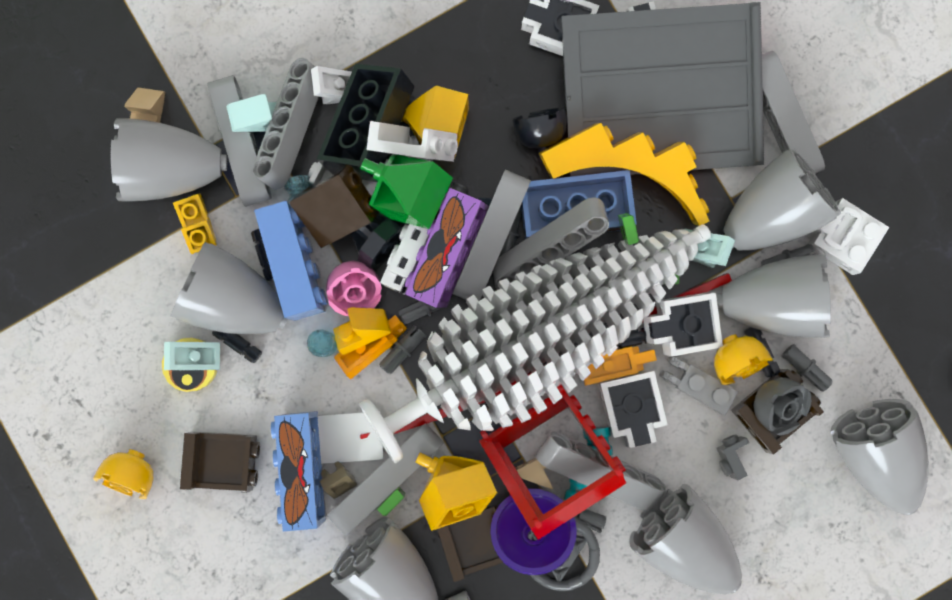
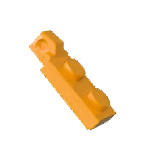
M396 315L388 320L391 330L390 334L345 355L339 352L334 356V359L349 379L355 377L389 349L407 329Z
M638 346L617 349L611 356H608V354L601 355L605 360L604 363L597 369H595L593 364L589 365L587 368L591 374L583 382L586 386L639 373L638 371L644 370L643 363L657 360L655 351L651 349L640 352Z

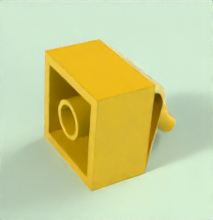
M435 86L406 108L401 122H405L410 126L420 145L422 144L423 130L427 128L456 133L459 146L469 111V96L466 93Z
M421 452L417 456L415 463L428 468L427 472L431 473L419 499L431 531L480 515L497 494L489 473L481 461L456 456H441L440 458L434 456L431 458Z

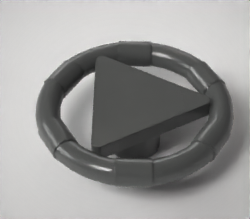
M576 516L574 519L577 531L583 536L576 535V542L571 555L560 567L552 571L556 580L546 574L530 575L533 580L546 588L556 591L575 590L584 586L598 569L600 548L597 538L590 527ZM531 533L529 535L530 540H532V538L537 540V537L534 533ZM587 542L589 546V563L581 575L562 581Z

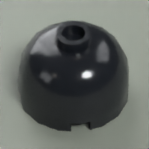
M564 107L560 110L559 108H551L531 112L526 119H523L522 115L512 119L514 131L521 144L528 148H537L538 153L560 142L567 130V116Z

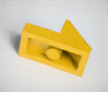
M347 308L350 321L333 328L337 349L342 355L391 333L386 311L375 308Z

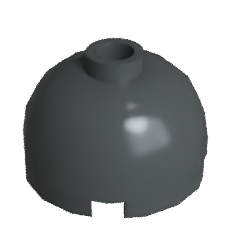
M788 378L771 379L757 391L754 401L755 415L769 431L777 435L789 434L800 425L797 421L801 415L807 416L812 402L811 393L802 384Z

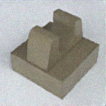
M339 461L334 463L337 470L332 474L326 469L321 471L322 480H320V484L323 490L333 499L357 486L354 476Z

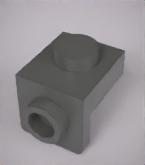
M737 434L722 440L723 445L716 448L722 459L719 461L720 467L726 476L730 475L731 478L740 480L748 475L735 450L749 444V441L746 437H738Z

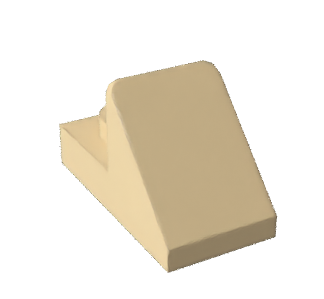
M137 88L125 103V107L131 111L130 119L160 122L165 92Z
M537 458L515 467L522 479L553 489L544 471L546 467Z

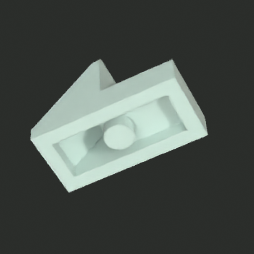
M261 94L228 104L226 107L232 132H266L277 102H268L266 94Z
M711 233L710 239L697 244L698 252L692 261L714 268L716 264L726 266L735 240L729 236Z
M164 342V370H220V342Z

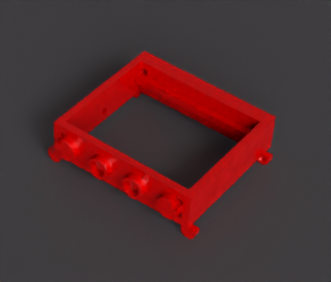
M562 384L557 386L562 399L553 404L549 397L546 398L543 402L547 409L539 414L534 407L527 410L531 416L530 420L521 423L519 418L516 417L511 420L512 426L500 427L489 435L486 431L482 430L480 432L483 437L479 441L538 540L626 484L623 477V472L626 469L617 456L611 458L607 452L611 449L602 435L598 437L595 435L593 430L596 429L593 421L588 414L582 416L579 411L582 409L575 395L569 397ZM568 408L611 472L543 514L503 448Z

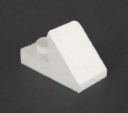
M322 66L312 68L314 96L322 97L323 104L339 103L352 72Z

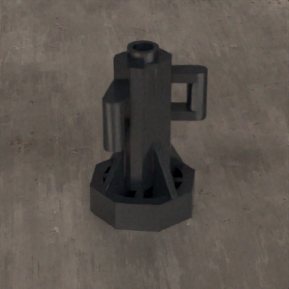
M376 216L371 223L352 232L351 235L359 255L358 261L364 263L370 269L380 267L390 257L395 245H400L402 241L399 239L400 233L407 223Z

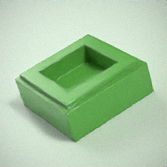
M629 213L618 215L625 243L627 245L638 243L639 239L634 217Z
M398 487L377 510L383 516H387L405 497V492Z

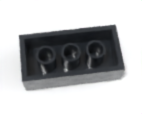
M355 63L317 156V160L332 175H336L344 167L351 165L362 180L378 182V180L373 178L374 175L360 169L365 158L377 164L380 162L385 164L389 153L367 150L370 121L400 126L415 87L401 68Z

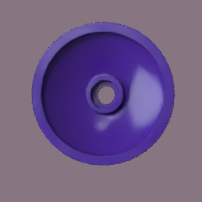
M528 489L543 514L563 502L561 498L551 492L541 489ZM510 495L498 506L493 515L491 540L497 555L508 567L523 574L541 575L557 569L571 555L576 542V522L573 517L539 540H530L529 535L533 532Z

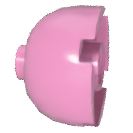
M343 262L336 266L328 276L326 293L329 305L339 314L349 316L347 308L350 307L375 308L381 299L382 287L378 275L373 269H370L362 262Z

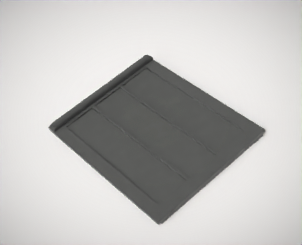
M761 2L561 16L568 137L595 123H602V126L607 125L614 139L611 141L612 145L637 132H643L645 136H650L655 146V150L652 151L653 154L677 142L689 144L696 154V159L694 160L696 168L692 170L764 165ZM591 167L569 173L570 177L625 171L628 169ZM630 170V175H632V174H640V173H637V172H635V171Z

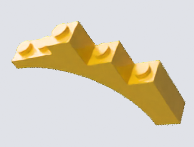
M595 123L538 153L550 178L553 179L572 171L591 167L625 168L645 175L659 183L678 200L693 224L699 226L709 222L707 213H709L708 206L702 198L699 199L695 191L698 189V185L691 174H687L688 171L696 168L694 162L696 154L689 144L686 145L685 142H677L653 154L652 151L655 150V146L649 135L645 136L643 132H637L612 145L611 141L614 139L608 126L603 127L602 123Z

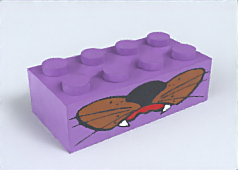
M452 188L449 189L439 209L441 210L437 219H434L430 229L427 230V235L430 236L426 246L422 245L417 253L416 261H418L415 272L411 271L406 279V295L435 308H447L489 206Z

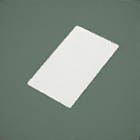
M363 412L318 416L321 464L335 463L337 461L382 460L384 458L383 445ZM370 433L367 438H360L361 434Z

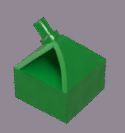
M392 154L386 164L382 162L377 164L365 158L360 169L374 175L373 178L378 180L369 203L370 206L389 219L430 229L453 179L452 176L433 161Z

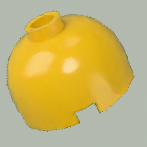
M734 334L722 340L723 346L717 350L714 357V368L722 385L736 383L733 379L734 377L748 378L769 365L767 361H772L773 359L763 343L756 338L750 336L738 338Z
M129 449L128 453L117 452L109 455L102 461L93 477L96 482L101 478L104 479L102 485L125 495L132 496V491L141 493L140 499H147L154 481L151 465L143 460L145 455Z

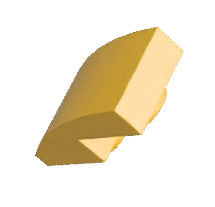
M200 193L173 203L183 227L181 229L191 254L199 252L205 242L217 245L213 227Z

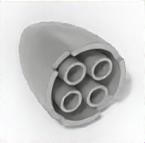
M116 118L114 122V128L119 130L118 135H115L114 140H111L112 182L116 183V186H119L120 192H116L118 201H148L178 196L211 183L222 176V171H227V155L222 154V150L194 133L175 126L142 119Z
M794 148L783 152L766 166L737 200L723 229L724 236H729L735 240L733 248L735 247L737 250H757L788 243L824 227L841 214L836 201L828 189L824 188L821 181L814 174L815 171Z
M206 242L203 244L171 313V317L192 326L231 334L276 332L278 327L283 329L288 320L284 318L278 293L262 276L239 258Z
M815 254L787 258L750 270L723 286V293H717L718 309H723L724 315L739 323L765 332L806 338L830 337V331L827 330L826 325L831 324L830 284L824 269L827 268L826 255Z
M882 399L872 401V407L857 413L853 409L847 411L831 427L833 441L847 467L859 483L883 505L903 515L915 513L921 506L926 493L929 468L926 438L917 410L906 400Z
M682 484L680 489L674 492L667 489L650 511H643L640 515L643 520L637 532H631L629 544L631 549L647 563L680 583L706 592L729 594L736 592L740 588L742 573L734 546L717 516L690 486Z
M388 517L381 518L365 529L367 535L360 537L354 545L349 544L336 561L330 573V576L334 578L331 585L349 600H438L433 579L419 552L404 532Z

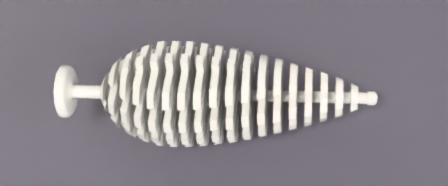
M702 224L693 229L691 233L685 229L673 230L672 233L668 231L657 232L654 234V237L650 238L647 235L639 236V241L634 246L633 244L627 245L625 240L620 241L618 246L622 251L621 253L615 248V243L606 244L601 248H591L584 251L583 254L580 252L566 257V260L559 258L550 261L549 265L535 266L528 274H525L524 271L515 275V281L511 283L507 278L498 282L500 289L495 292L491 286L482 289V295L484 296L482 300L478 301L475 295L466 299L469 307L464 311L457 304L451 310V313L458 325L452 319L447 321L444 317L438 325L443 333L442 338L436 332H431L427 340L434 362L438 361L442 367V373L436 364L433 367L431 366L424 351L421 352L418 360V365L427 378L426 383L430 391L427 392L422 383L416 378L418 398L385 418L382 417L371 400L365 399L359 403L365 417L392 461L397 463L403 458L402 450L394 437V433L426 413L444 423L437 409V406L440 404L448 418L453 419L458 429L471 430L468 419H464L458 409L460 405L463 411L469 410L473 417L472 422L478 429L493 431L492 420L495 424L500 423L502 428L513 425L507 413L510 416L516 413L521 423L530 420L531 416L525 408L529 404L533 405L538 414L546 410L547 406L541 398L546 393L553 404L562 399V395L557 386L563 384L567 392L570 393L577 386L572 378L574 375L578 374L583 381L591 374L587 368L589 365L593 364L595 369L603 364L605 360L601 355L608 354V356H611L618 348L616 345L623 343L629 337L630 331L636 330L642 324L643 317L649 316L653 311L655 302L651 300L648 294L651 293L656 302L659 303L666 295L662 285L665 283L668 289L674 286L678 280L675 274L678 276L684 274L688 269L689 261H692L698 252L697 244L710 239L711 232L706 225ZM633 304L637 305V307L639 308L638 311ZM620 313H621L622 316L624 317L623 320H622L621 317L619 316ZM605 322H606L607 325L609 326V328H607V329H606V327L604 326V323H605ZM590 332L594 335L592 338L589 336ZM444 345H445V347H446V349H447L449 355H447V353H446L445 350L443 349V346H444ZM560 351L563 353V355H561V357H559V355H558V353H560ZM501 391V394L496 397L495 393ZM484 400L489 407L488 411L485 405L480 407L478 403Z

